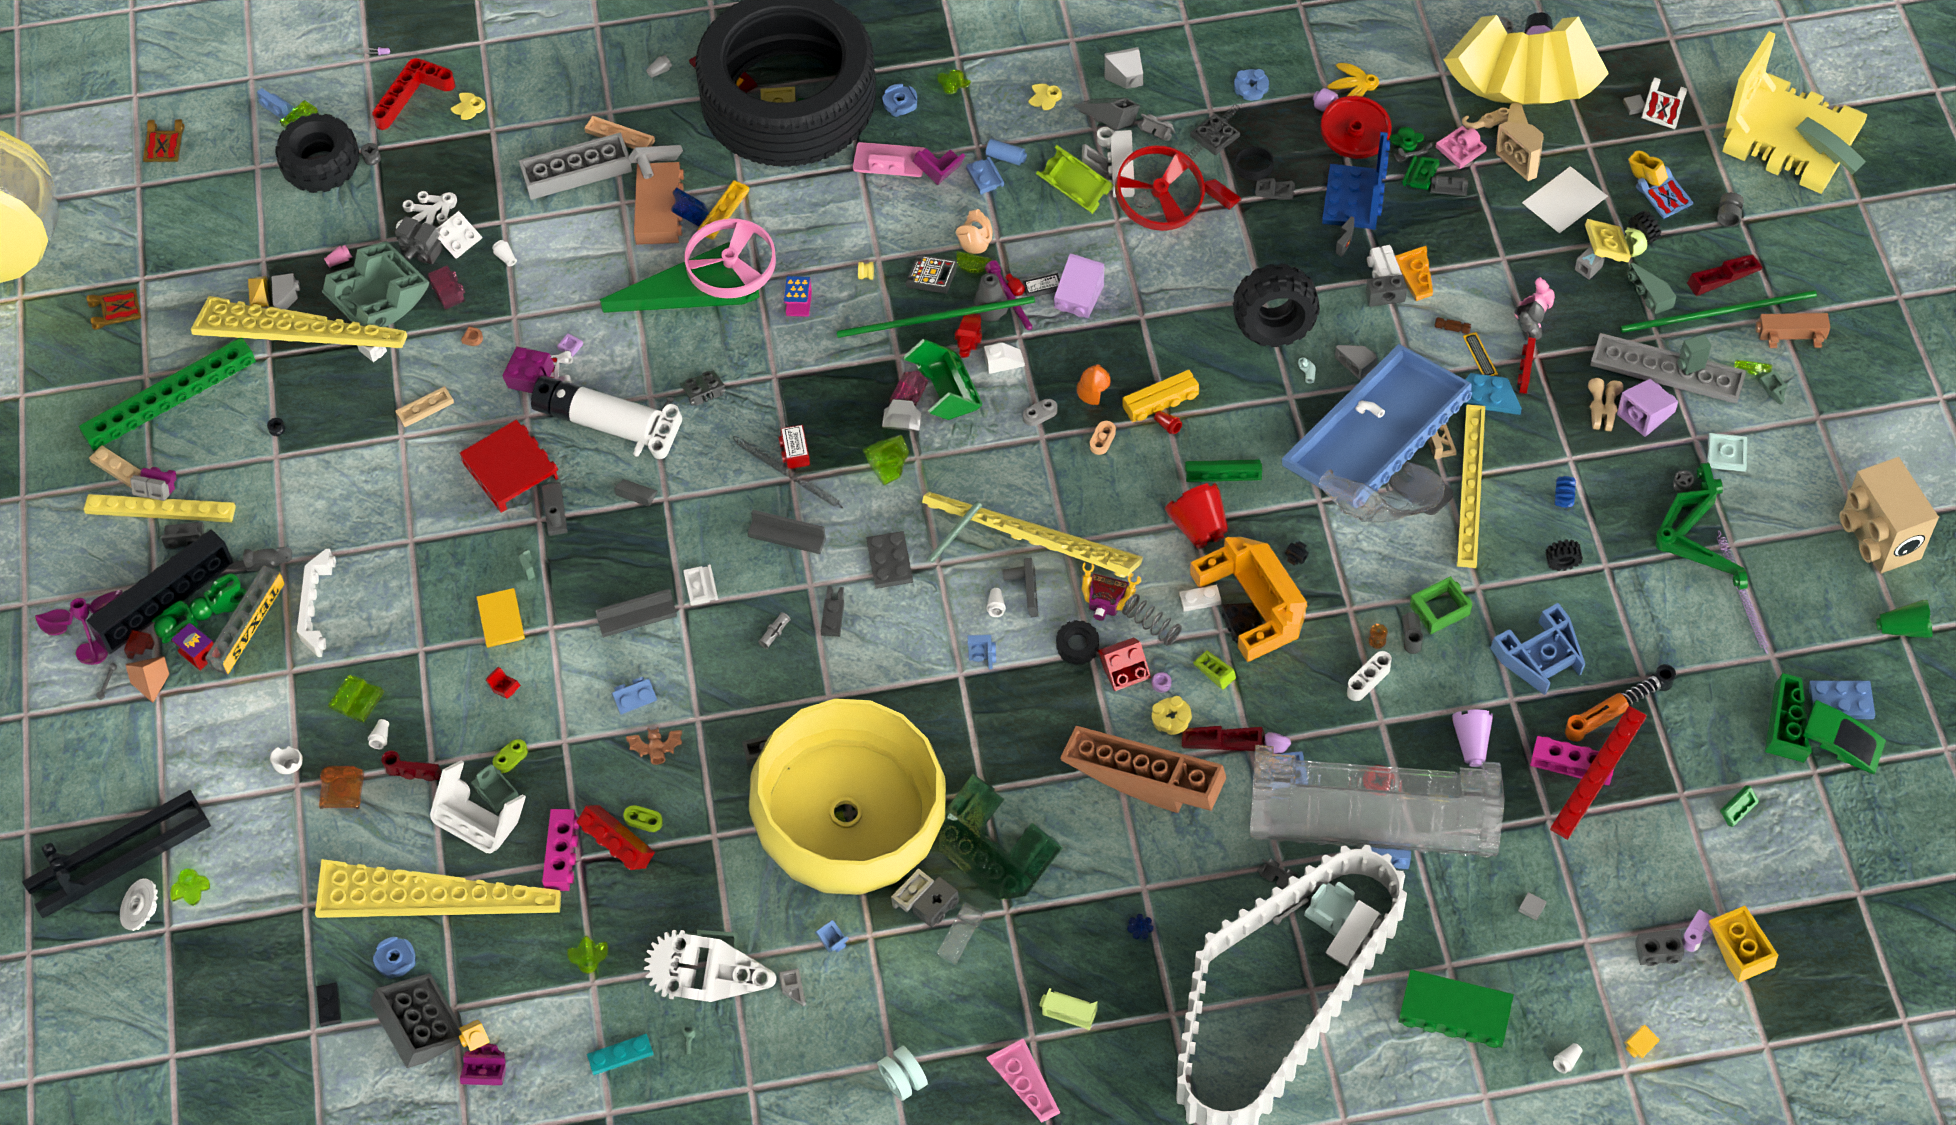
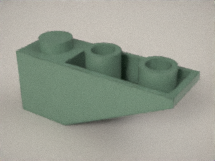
M1630 263L1627 273L1628 278L1636 286L1638 294L1642 295L1647 308L1651 309L1654 315L1674 308L1676 295L1668 283L1635 263Z

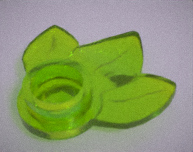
M952 70L949 74L939 73L937 81L942 84V88L947 94H954L958 88H966L971 84L970 80L963 79L964 73L961 70Z
M184 869L180 872L178 881L171 886L170 898L173 902L184 898L189 905L195 906L201 900V891L210 889V882L207 877L198 875L195 870Z
M584 936L579 943L578 949L569 948L567 950V956L571 963L578 965L581 972L590 974L596 971L599 962L607 957L608 944L607 942H602L596 945L588 936ZM588 962L592 963L590 966H585Z

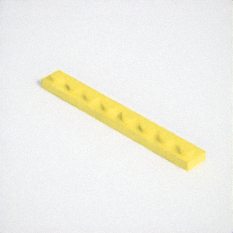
M88 494L84 512L85 514L232 522L236 506L235 503L179 499L161 501L144 497Z

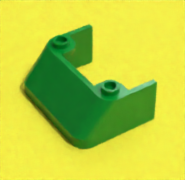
M922 339L903 356L904 360L917 365V371L922 377L931 379L940 400L928 410L930 414L942 419L951 420L977 411L983 405L961 357L955 351Z

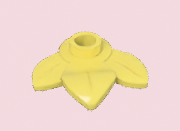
M1035 84L1032 85V89L1036 94L1028 102L1034 107L1042 106L1043 110H1050L1062 98V91L1057 86Z
M460 93L461 103L451 107V111L456 115H461L462 120H468L473 118L476 113L482 112L486 105L482 98L476 97L472 93Z

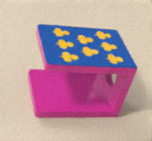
M787 276L784 303H787L786 316H809L812 296L810 277Z

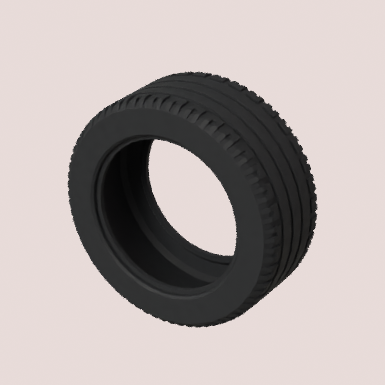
M741 0L717 16L711 25L708 26L707 31L704 32L700 40L695 66L703 117L713 136L723 146H726V149L731 150L732 153L737 154L739 157L768 166L791 167L808 163L812 164L815 161L827 159L829 156H833L835 153H839L842 149L847 148V145L852 144L858 138V135H861L872 117L876 101V79L872 43L861 21L850 10H847L845 6L834 0ZM785 54L805 55L816 58L837 72V76L825 89L809 98L794 102L776 103L760 100L748 95L736 85L741 75L754 64L770 57Z

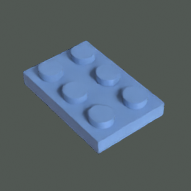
M1870 681L1809 682L1812 707L1814 702L1818 700L1854 719L1875 718Z

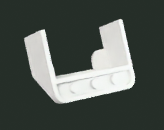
M461 760L443 769L430 817L437 826L485 853H492L501 846L517 825L526 796L522 794L505 803L498 817L468 800L470 788L467 783L460 780L464 762Z

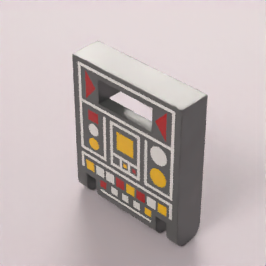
M917 255L908 280L905 283L906 287L947 294L958 267L957 260ZM944 269L947 274L945 281L940 280Z

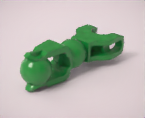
M234 574L225 575L217 579L211 588L203 593L205 597L195 598L189 606L187 603L184 604V602L178 601L164 610L163 614L152 620L155 623V634L162 639L163 644L168 643L189 623L198 629L197 620H207L212 616L213 612L216 615L223 612H235L246 606L250 601V595L244 588L240 587L238 577ZM234 581V583L231 586L227 587V584L229 582ZM241 595L244 596L241 600H235ZM185 615L187 619L178 625L176 618Z

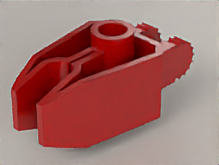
M980 314L964 315L959 329H956L955 340H957L958 348H960L959 355L963 358L968 357L971 350H976L978 344L981 343Z

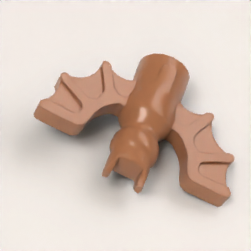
M659 727L655 730L647 728L649 744H645L639 735L626 737V741L630 744V750L637 751L640 757L646 754L650 755V761L655 765L664 763L666 760L664 753L671 752L674 754V748L682 744L680 739L682 730L670 731L668 739L662 742L660 740Z

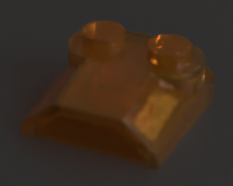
M328 766L324 768L320 774L322 783L319 808L359 809L364 778L363 770L354 766Z

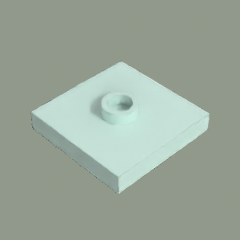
M1709 433L1707 462L1710 463L1711 468L1746 472L1747 437Z

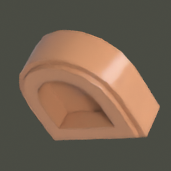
M468 326L461 339L462 344L469 346L481 344L483 341L482 332L478 328Z

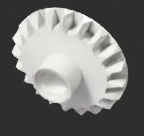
M140 879L126 892L120 908V921L124 928L132 931L135 929L139 930L141 926H145L146 921L150 920V917L155 913L158 890L155 889L156 885L151 880Z

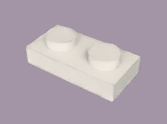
M1217 585L1179 592L1183 612L1221 605V597Z

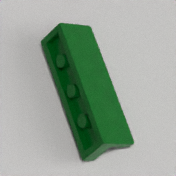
M1259 459L1185 462L1186 482L1262 480V464Z

